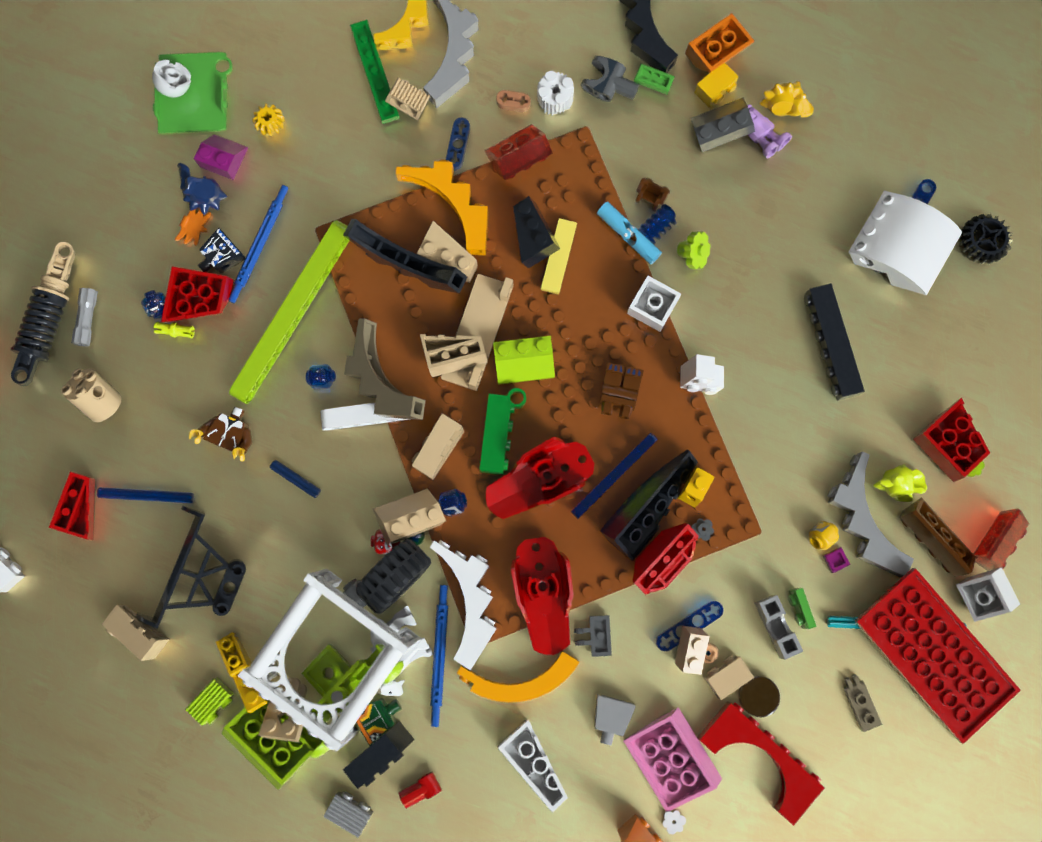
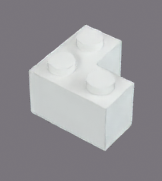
M696 354L681 366L680 388L687 389L689 392L703 391L705 394L714 395L724 388V366L715 365V357Z

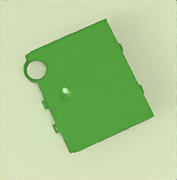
M210 52L159 55V61L170 60L169 63L175 65L177 62L183 65L191 74V83L187 92L176 98L167 97L155 88L153 111L158 120V133L225 130L228 108L227 74L232 70V62L227 58V54ZM227 60L230 64L229 69L225 72L217 71V62Z

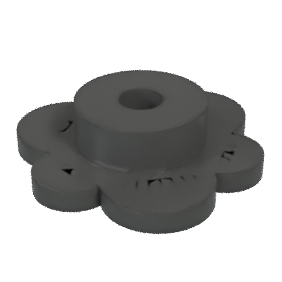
M698 519L697 523H694L691 527L698 534V539L701 538L704 541L709 540L710 535L714 533V529L711 528L712 521L708 519Z

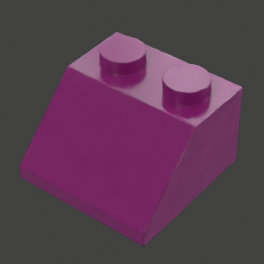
M214 134L201 142L194 160L200 168L234 180L248 147Z

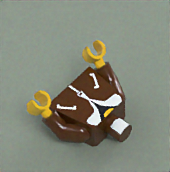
M234 407L230 417L220 413L198 429H193L189 432V439L196 437V444H199L201 437H203V440L231 451L233 459L240 455V461L245 460V454L252 445L249 425L241 422L245 411Z

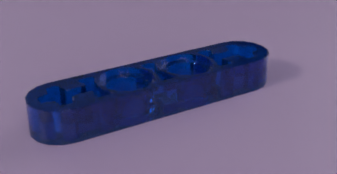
M717 601L706 603L659 634L655 640L657 648L662 651L673 649L679 645L680 637L676 634L678 626L697 627L693 624L692 619L695 615H700L703 623L697 628L703 629L722 616L723 606ZM711 605H713L714 607L718 606V614L715 615L714 613L708 615L707 617H709L710 620L707 621L706 616L701 611L704 610V612L707 613L711 610ZM672 631V634L674 638L677 639V642L674 643V639H672L668 642L669 646L667 648L665 646H660V643L662 642L661 638L664 637L665 639H668L669 637H671V635L668 633Z

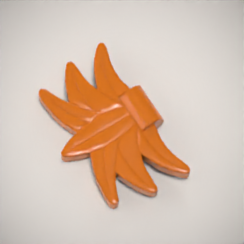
M196 209L189 211L188 215H184L179 225L181 230L175 237V241H179L186 236L184 240L185 245L194 239V245L197 246L200 240V232H208L204 225L210 219L211 213L209 212L204 216L200 209L197 213Z

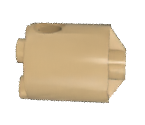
M76 369L72 373L71 379L61 388V393L93 422H101L108 419L117 411L121 404L122 397L120 393L93 369Z

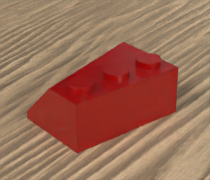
M962 398L938 415L913 438L953 482L965 478L990 454L980 432L976 431L972 423L973 418L970 413L966 412L963 406L965 403Z

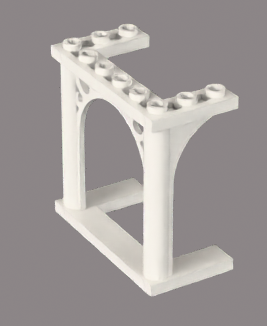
M323 569L307 574L303 580L306 582L304 588L252 664L242 669L238 676L246 686L256 689L263 699L270 700L279 711L290 715L293 722L307 728L310 735L323 740L327 748L338 751L359 731L354 727V724L402 654L417 646L422 638L407 627L398 632L391 629L336 587L339 586L342 579L330 570ZM321 595H324L387 642L354 692L346 699L333 704H317L301 697L288 681L284 665L285 652L291 638ZM276 659L279 662V666L272 665L275 664ZM279 673L281 676L280 680L277 682H271L270 680L275 678ZM280 684L285 686V692L282 688L278 687ZM339 707L343 710L342 712L337 713L335 709ZM311 709H315L318 711L317 716L314 712H311ZM324 710H328L332 714V723L329 725L323 721L322 714Z

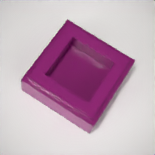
M842 547L823 555L831 573L851 565Z

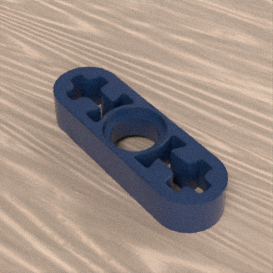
M462 117L454 121L446 160L451 162L454 159V153H457L458 162L453 164L454 171L459 170L463 165L470 133V123L466 118ZM461 124H464L465 128L462 129V135H459V127ZM456 140H461L463 146L455 148L453 143Z

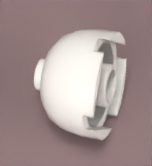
M170 60L159 61L155 64L152 74L155 88L167 97L176 98L182 96L190 86V72L180 63L176 62L174 65L169 63Z

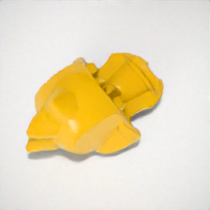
M799 81L775 84L771 90L764 91L765 98L760 102L761 106L768 108L772 114L777 116L801 115V117H808L814 111L813 106L806 98V94L801 89Z

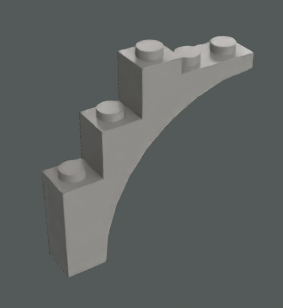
M433 0L444 17L449 35L447 52L442 65L435 76L423 87L426 94L430 95L429 101L436 108L469 82V70L464 64L474 56V45L468 38L479 30L477 16L473 12L470 13L466 8L461 12L456 4L453 5L450 0Z
M860 452L854 455L850 461L852 467L850 472H847L843 478V483L845 484H838L830 489L828 503L849 512L843 519L842 524L844 527L842 530L864 540L858 545L857 558L902 578L910 571L914 559L891 544L874 522L866 501L864 486L865 471L870 454Z

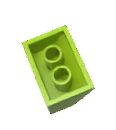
M551 336L493 342L498 385L555 378Z

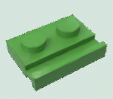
M803 588L788 590L790 594L788 595V600L797 613L795 614V620L798 626H801L803 629L817 627Z

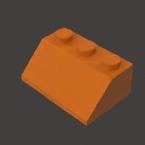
M731 13L688 43L685 55L696 68L711 73L754 43V40Z

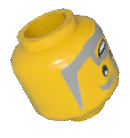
M820 521L809 531V542L816 549L827 550L839 539L837 527L827 521Z

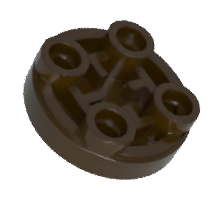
M754 676L752 680L740 687L739 701L748 714L755 717H767L778 708L780 692L772 680L763 676Z

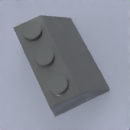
M744 97L691 118L702 152L755 132L754 123Z

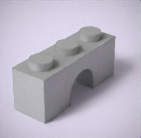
M771 595L755 602V606L779 658L786 660L803 652L796 634L790 630L784 617L786 613L778 595Z

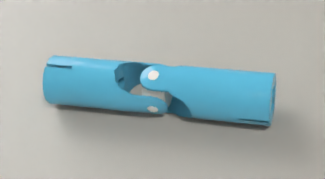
M606 202L600 207L597 215L615 232L620 234L650 265L659 258L662 252L636 227L631 225L614 206ZM636 235L637 241H633L630 238Z

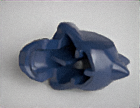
M178 163L177 167L179 168L181 179L180 189H182L184 195L183 201L189 202L190 211L199 207L201 213L206 215L210 207L219 210L220 201L227 198L219 184L214 179L206 178V176H203V178L191 176L189 167Z

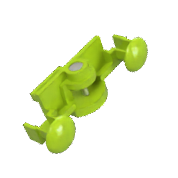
M328 644L301 673L323 697L317 704H333L350 696L385 646L377 644L375 646L377 649L368 659L357 660L351 666L332 644ZM403 661L398 662L383 684L393 681L401 673L404 667ZM328 667L332 668L334 672L331 679L325 675ZM337 707L335 710L337 713H340L343 709ZM312 709V710H311V712H312V713L314 712L315 715L317 716L318 711L315 710V709ZM323 711V721L327 723L332 718L330 711ZM302 728L299 740L313 751L310 757L318 758L324 755L329 750L325 746L324 741L319 737L310 735L307 728Z

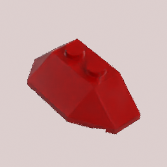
M687 523L661 531L636 559L632 582L645 595L650 592L666 589L692 560L696 541L699 537L698 534Z

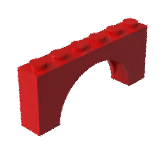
M727 701L698 735V740L714 754L725 746L735 743L752 744L763 749L776 764L781 779L780 796L773 808L794 826L825 789L820 784L822 780L814 772L809 774L804 769L806 765L798 758L795 760L789 756L790 751L782 744L778 746L773 741L775 737L767 730L761 731L758 728L759 723L753 717L749 716L747 718L742 713L744 709L736 702L731 704Z

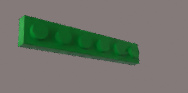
M364 20L351 24L350 27L382 124L400 119L397 108L385 102L390 92V87L368 21Z

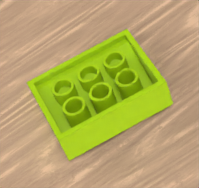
M268 703L251 714L244 708L223 728L222 735L279 790L307 761L313 751L300 740L299 742L259 736ZM286 714L281 717V723H283L284 720H288V716Z

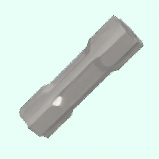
M79 289L78 311L71 341L72 344L77 346H90L91 324L98 293L94 289Z

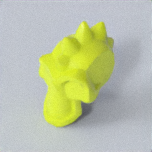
M905 464L885 471L883 478L873 485L874 488L886 491L890 497L900 502H912L913 493L922 494L927 490L924 474L917 469L912 471Z

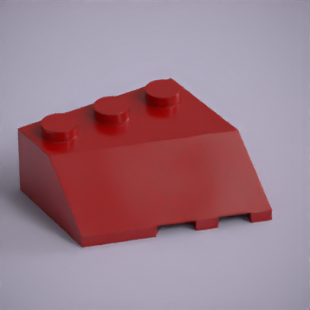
M172 266L161 322L221 314L229 302L234 280L224 275Z

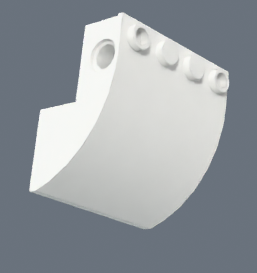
M884 191L850 248L849 254L855 265L887 273L892 286L927 295L962 232L950 218L932 206L905 195Z

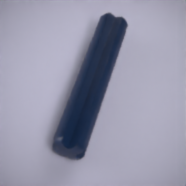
M274 460L271 463L270 469L313 498L319 496L321 490L279 461Z

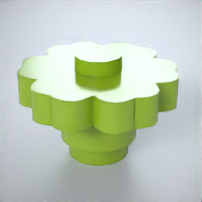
M692 231L688 235L687 240L681 241L677 246L678 255L686 259V265L689 269H702L707 264V257L710 255V243H708V235L703 231Z

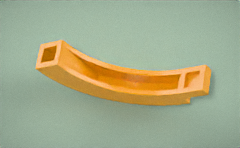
M562 651L556 661L539 676L525 682L511 684L485 679L461 665L457 674L460 675L459 679L467 684L470 682L474 683L470 691L481 697L499 702H522L541 697L560 686L573 673L580 662Z

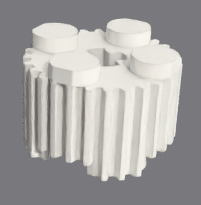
M546 72L537 86L539 106L544 109V113L548 112V115L551 113L552 116L557 114V112L560 114L561 111L565 112V110L570 109L574 95L572 79L567 77L566 74L563 75V73Z

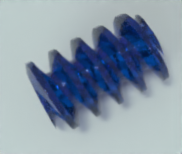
M663 204L661 208L656 210V213L651 215V218H648L645 223L641 224L638 230L655 245L656 242L653 238L660 240L659 233L662 235L666 234L664 228L671 230L669 223L677 224L675 220L676 214L670 206Z

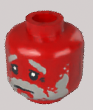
M378 529L375 535L371 536L370 541L371 547H374L377 554H387L401 542L399 541L387 546L381 529Z

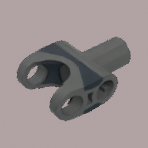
M595 56L592 60V65L603 76L596 80L583 79L581 83L582 89L605 102H610L615 93L633 100L638 91L639 84L623 77L626 67L613 59Z

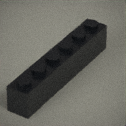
M832 283L810 288L805 293L804 302L807 307L809 306L810 321L816 329L815 338L820 343V354L827 366L826 374L832 382V394L836 396L837 401L858 396L864 393L865 390Z

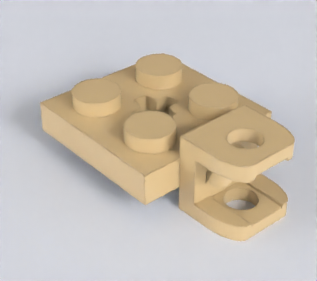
M288 678L293 689L305 699L307 687L301 684L297 678ZM281 684L280 688L285 692L286 688ZM269 700L259 736L299 742L303 725L293 722L290 715L279 711L275 704ZM286 714L288 716V720H284V722L281 723V717Z

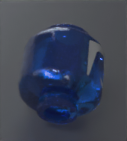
M458 489L442 492L439 500H437L442 512L446 516L461 514L464 512L465 507H467L466 495Z

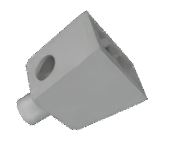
M597 694L595 729L602 731L600 743L612 745L614 734L624 735L636 707L634 703Z

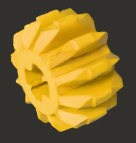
M266 103L264 108L258 106L259 112H254L255 117L252 118L256 130L260 131L264 136L268 133L272 137L273 132L279 134L278 128H283L282 123L285 122L282 111L277 109L275 105L269 107Z

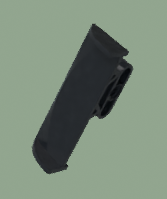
M183 505L181 510L195 515V518L155 614L151 617L137 612L136 615L138 620L158 629L166 609L212 606L213 612L216 615H226L232 607L246 572V566L242 560L233 559L228 563L198 534L205 513ZM195 538L208 549L198 573L183 568ZM212 553L222 565L204 571ZM226 569L213 600L201 577ZM181 573L196 578L186 602L169 603ZM232 582L235 588L231 592H226L223 589L224 584ZM198 584L208 600L192 601Z

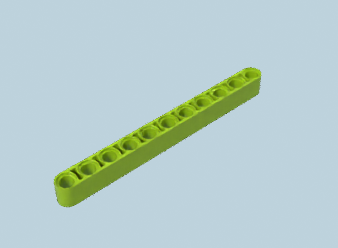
M335 220L330 225L231 386L229 394L234 398L248 404L255 396L350 241L343 236L348 227L347 225L338 220Z

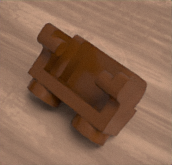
M642 178L636 190L639 194L635 202L639 203L641 199H644L654 204L652 211L655 212L659 204L663 206L670 191L665 186L661 187L655 184L650 178Z

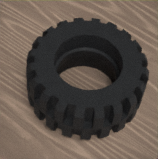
M405 539L388 552L363 577L356 587V594L374 613L381 614L424 574L431 565V559L413 540Z

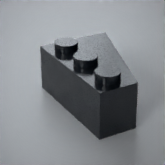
M528 196L513 206L521 262L526 267L531 268L560 250V247L532 198Z
M399 721L347 765L343 771L357 789L363 784L367 787L376 779L374 777L375 774L379 773L382 775L390 768L388 764L391 761L396 763L404 756L402 752L415 739Z

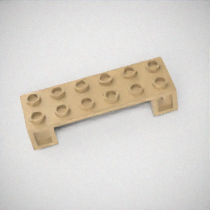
M478 274L456 335L481 336L488 361L493 342L495 341L513 289V279L506 277L505 281L502 282ZM487 363L443 374L441 379L477 391Z

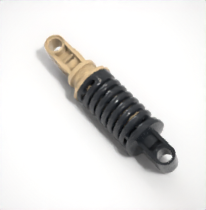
M60 242L56 245L48 264L46 275L41 276V285L32 286V293L35 296H30L29 298L31 303L27 304L28 310L24 312L25 317L22 318L23 323L19 327L21 330L17 332L18 337L15 338V345L10 349L18 354L11 372V378L20 386H27L32 382L39 361L48 362L49 352L47 351L52 348V345L47 342H54V338L49 335H56V330L52 328L58 329L59 324L55 322H60L61 317L57 315H63L62 308L66 307L67 301L70 299L64 295V292L69 287L66 281L71 273L75 251L67 242ZM63 249L70 250L67 256L60 255V252ZM20 372L27 373V378L24 381L17 380V375Z

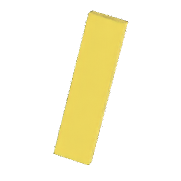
M559 218L554 237L560 250L549 256L541 286L542 291L555 294L560 293L577 222Z

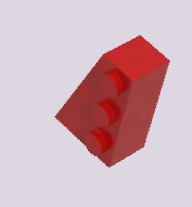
M74 472L69 473L49 528L83 539L93 540L94 478Z

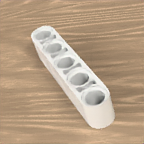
M375 403L320 411L322 430H336L410 419L386 418L375 415Z

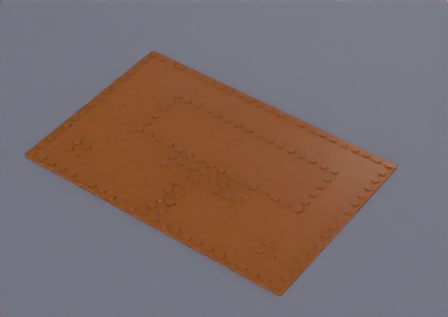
M582 127L453 176V183L462 181L470 184V205L483 204L488 206L486 255H472L477 260L478 267L471 282L465 281L460 293L430 288L418 278L404 276L392 266L376 263L366 255L365 251L353 242H348L331 270L332 277L355 338L359 319H367L377 323L376 348L384 374L390 383L403 394L426 400L423 420L410 419L388 422L413 492L417 493L428 489L438 501L446 521L442 525L428 530L432 542L436 541L439 543L440 540L450 546L448 550L454 554L456 551H459L466 556L465 561L467 562L471 556L476 558L477 555L487 560L486 565L489 568L477 587L480 588L482 585L492 591L490 595L493 598L481 616L482 619L486 616L494 621V626L497 628L489 642L527 628L522 611L517 605L511 574V564L516 559L517 547L526 539L546 537L554 541L558 551L563 552L568 557L574 595L570 609L572 610L635 585L632 580L636 559L665 529L687 523L692 527L694 523H697L698 519L712 521L711 528L714 529V533L710 535V539L707 541L701 538L696 541L695 551L690 562L761 534L762 531L702 391L689 392L687 389L680 388L681 366L688 361V358L670 316L659 332L627 314L631 303L647 276L652 278L653 276L646 260L620 234L615 232L597 215L600 207L604 203L609 202L628 220L589 127ZM426 187L337 219L347 226L351 219H357L380 236L417 254L434 221L466 250V236L458 215L449 203ZM528 196L536 202L553 236H555L559 218L577 222L559 294L541 290L549 256L531 268L526 267L521 262L513 206ZM334 221L316 227L315 232L319 242H321ZM635 235L630 238L633 241H637ZM481 274L502 282L507 277L513 279V289L494 342L551 336L555 378L498 385L493 346L478 390L475 391L442 380V375L431 376L420 334L456 337L477 275ZM607 362L624 366L620 386L623 384L627 367L644 370L636 406L629 419L620 418V408L613 407L611 415L601 414L602 404H600ZM520 388L526 393V404L520 409H515V412L510 414V421H513L512 432H508V440H511L510 451H506L505 459H509L508 470H504L503 475L481 473L480 461L489 394L507 396L510 390ZM514 393L510 400L514 404H520L523 401V396L520 393ZM441 414H444L462 425L464 433L434 480L412 467V459L417 452L421 451L424 440L432 432ZM552 437H558L565 443L579 442L586 446L595 465L593 474L585 481V485L582 488L550 504H541L505 519L497 517L488 509L486 503L487 486L508 474L513 469L515 463L526 452ZM689 450L698 461L696 467L715 476L703 500L695 508L681 501L678 497L676 500L673 499L668 507L670 510L668 515L663 516L658 524L660 525L658 532L633 561L611 544L600 530L640 485L672 459ZM580 456L578 458V461L580 463H584L586 459L585 457ZM567 465L561 467L563 472H567L569 469ZM685 484L681 485V487L679 488V493H681ZM453 506L456 508L463 507L464 512L457 514L455 510L444 509ZM533 544L532 549L537 552L539 545ZM437 553L465 627L466 607L460 582L452 568ZM540 562L535 565V569L538 571L543 567Z

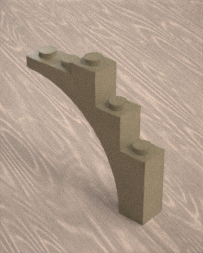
M359 319L353 356H347L344 375L361 379L360 395L376 398L374 405L375 415L386 418L423 420L426 400L407 396L390 383L378 359L376 348L377 323L367 319Z

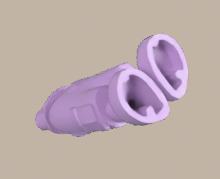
M749 104L747 106L754 123L755 132L748 134V136L754 143H759L763 149V155L766 158H770L776 151L779 152L787 145L792 135L789 132L781 135L776 134L773 131L774 124Z

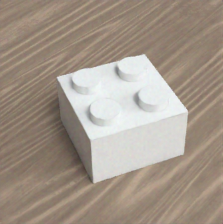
M647 276L631 303L627 314L660 332L677 304L681 293Z
M1002 567L967 577L956 585L974 622L1009 613L1020 605Z

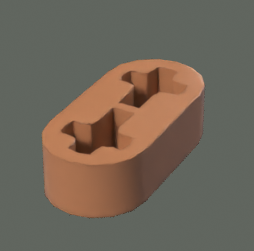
M502 90L496 96L498 107L504 110L526 112L531 106L530 97L525 93ZM504 97H507L506 102L503 103V102H502L503 98H504ZM521 100H525L523 106L520 105Z

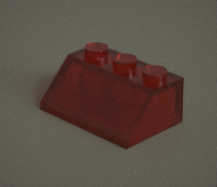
M532 124L484 150L498 175L504 180L515 177L520 171L530 169L533 164L544 161L549 155L553 154L545 133Z
M1020 509L1000 511L973 553L976 556V564L987 571L1000 567L1002 569L1005 568L1008 556L1015 552L1017 542L1027 533L1026 528L1029 522Z

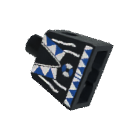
M218 228L200 248L199 251L206 258L198 264V267L203 272H208L214 267L221 274L244 261L246 257L225 233Z

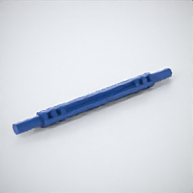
M285 185L281 186L276 199L272 201L234 281L235 286L228 299L231 303L235 304L242 287L245 288L283 207L282 202L289 189Z
M440 585L439 605H437L430 702V706H432L431 727H439L440 707L442 706L448 621V585Z

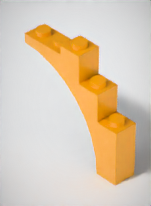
M445 159L434 161V168L429 166H420L418 168L409 165L396 167L398 181L410 182L426 187L449 203L458 215L464 228L467 252L471 255H486L488 206L483 204L470 205V184L462 181L453 183V162Z

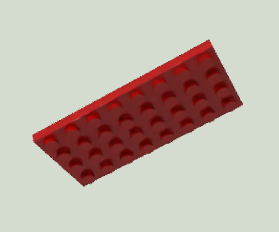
M912 568L855 620L858 626L961 744L970 739L1021 691L916 568Z

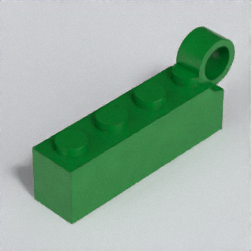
M520 388L510 390L507 396L489 394L480 461L481 473L503 475L504 470H508L509 459H505L506 451H510L511 440H508V432H512L513 421H510V414L514 413L515 409H520L526 404V393ZM514 393H520L523 396V401L520 404L511 402L510 398Z

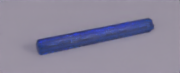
M102 487L97 490L98 498L179 503H193L194 494L191 492Z

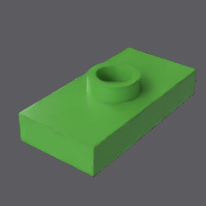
M640 64L634 82L668 95L675 76Z

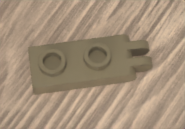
M856 674L851 676L854 684H852L849 677L844 678L846 683L844 691L861 731L866 732L881 726V720L864 681H859Z

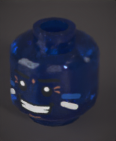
M155 290L145 293V298L142 299L141 304L147 316L154 317V319L161 318L166 299L164 293H156Z

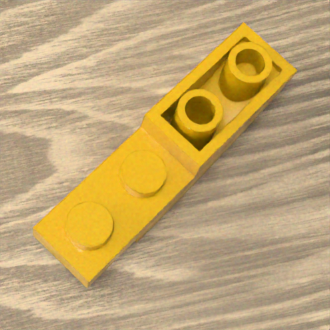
M231 632L216 641L229 676L233 677L247 712L251 714L267 704L268 701L263 699L256 689L246 686L238 676L242 669L249 667L252 662L236 634Z

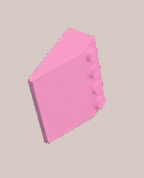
M679 707L624 739V743L666 812L716 789L722 780V777Z

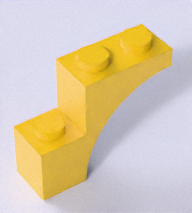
M408 0L406 11L396 25L386 31L374 33L376 48L388 50L390 48L405 49L412 47L411 27L420 28L429 25L427 1Z

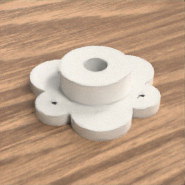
M678 810L673 811V813L671 811L665 812V820L662 824L667 828V832L671 835L676 832H682L686 818L680 815Z

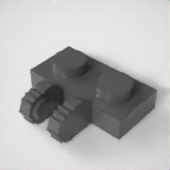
M609 615L589 616L590 628H574V633L577 634L590 632L591 639L575 641V646L591 645L592 657L612 656Z

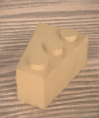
M420 334L428 369L432 377L487 363L481 336L456 335V337H445L444 335L426 336V334Z
M116 605L102 623L106 628V632L116 637L140 661L155 659L169 641V638L156 628L136 618L137 614L127 606Z

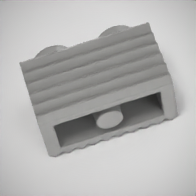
M338 792L323 817L359 838L373 811L370 810L371 807L368 804L352 800L353 796L348 792Z

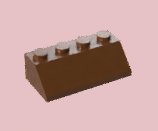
M922 497L903 510L900 518L904 526L910 528L915 533L916 539L928 547L929 553L934 558L940 560L946 572L951 573L954 577L970 574L973 571L976 556Z

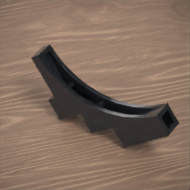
M619 0L629 8L625 15V27L636 34L631 41V52L652 68L668 73L676 64L678 54L660 36L653 21L650 0Z
M351 219L343 234L344 237L365 251L366 255L376 263L392 266L404 276L418 278L430 288L460 293L467 279V276L456 267L444 265L408 251L372 231L357 219Z

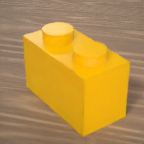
M724 63L697 84L694 93L708 107H711L714 103L717 105L724 98L723 95L727 92L731 93L737 87L736 82L739 76Z

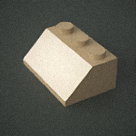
M428 489L373 509L387 546L438 527L446 521L438 501Z

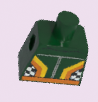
M384 698L369 703L356 721L369 746L397 722L393 715L402 710L397 699L389 704L385 702Z

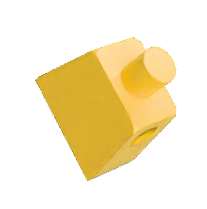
M695 467L678 499L695 508L703 500L715 476Z

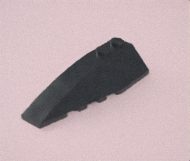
M686 450L655 472L626 499L600 530L605 538L630 560L633 561L660 528L659 522L663 516L668 515L670 511L668 509L673 499H677L680 494L679 488L682 484H686L698 463L693 454Z

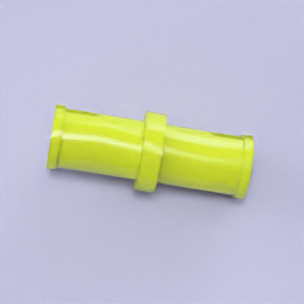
M155 322L154 328H158V330H154L155 334H166L174 338L177 336L193 338L195 332L191 331L195 330L193 326L179 325L175 322L171 324Z

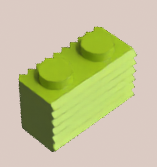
M218 677L213 678L185 710L201 726L207 723L212 724L219 716L217 714L221 708H227L233 701L231 697L235 693Z

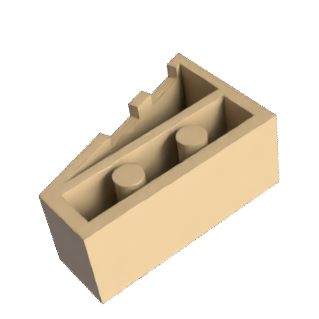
M433 221L417 255L444 265L456 267L467 276L466 282L470 283L478 267L477 260Z
M441 414L432 432L424 440L421 451L417 452L413 457L412 467L434 480L464 433L462 425Z

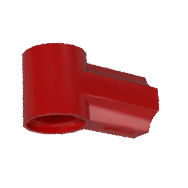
M432 771L419 778L416 783L401 790L398 794L402 804L407 809L425 798L429 799L437 795L442 789Z

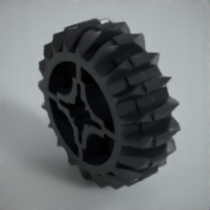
M980 214L978 217L974 216L970 221L968 220L961 229L962 234L959 237L962 240L959 245L965 247L962 252H968L967 258L972 256L973 262L979 260L980 264L986 262L987 264H992L1005 257L1011 249L1010 244L1013 241L1009 238L1013 233L1007 231L1010 226L1005 227L1003 225L1005 220L998 221V216L992 218L991 214L986 216Z

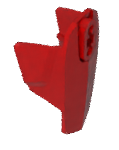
M552 437L523 454L508 474L487 486V507L494 515L505 519L541 504H550L582 488L585 485V481L593 474L595 463L583 444L579 442L565 443L558 437ZM580 456L585 457L586 461L584 463L578 461ZM563 465L569 466L567 472L561 470Z
M546 537L526 539L517 547L516 559L511 564L517 605L525 618L533 650L544 655H556L570 645L569 611L574 596L570 561L563 552L558 551L554 541ZM533 544L539 545L537 552L532 549ZM538 562L543 566L540 571L535 569V565Z

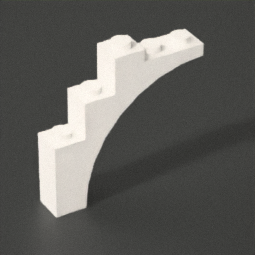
M440 540L437 543L434 541L430 548L438 553L452 568L460 582L466 607L465 631L454 660L471 670L497 629L494 626V621L486 616L484 619L481 618L493 598L490 595L492 591L482 585L480 588L477 587L489 566L486 565L487 560L480 555H477L476 558L471 556L467 562L465 561L466 556L459 551H456L454 554L448 550L450 546Z

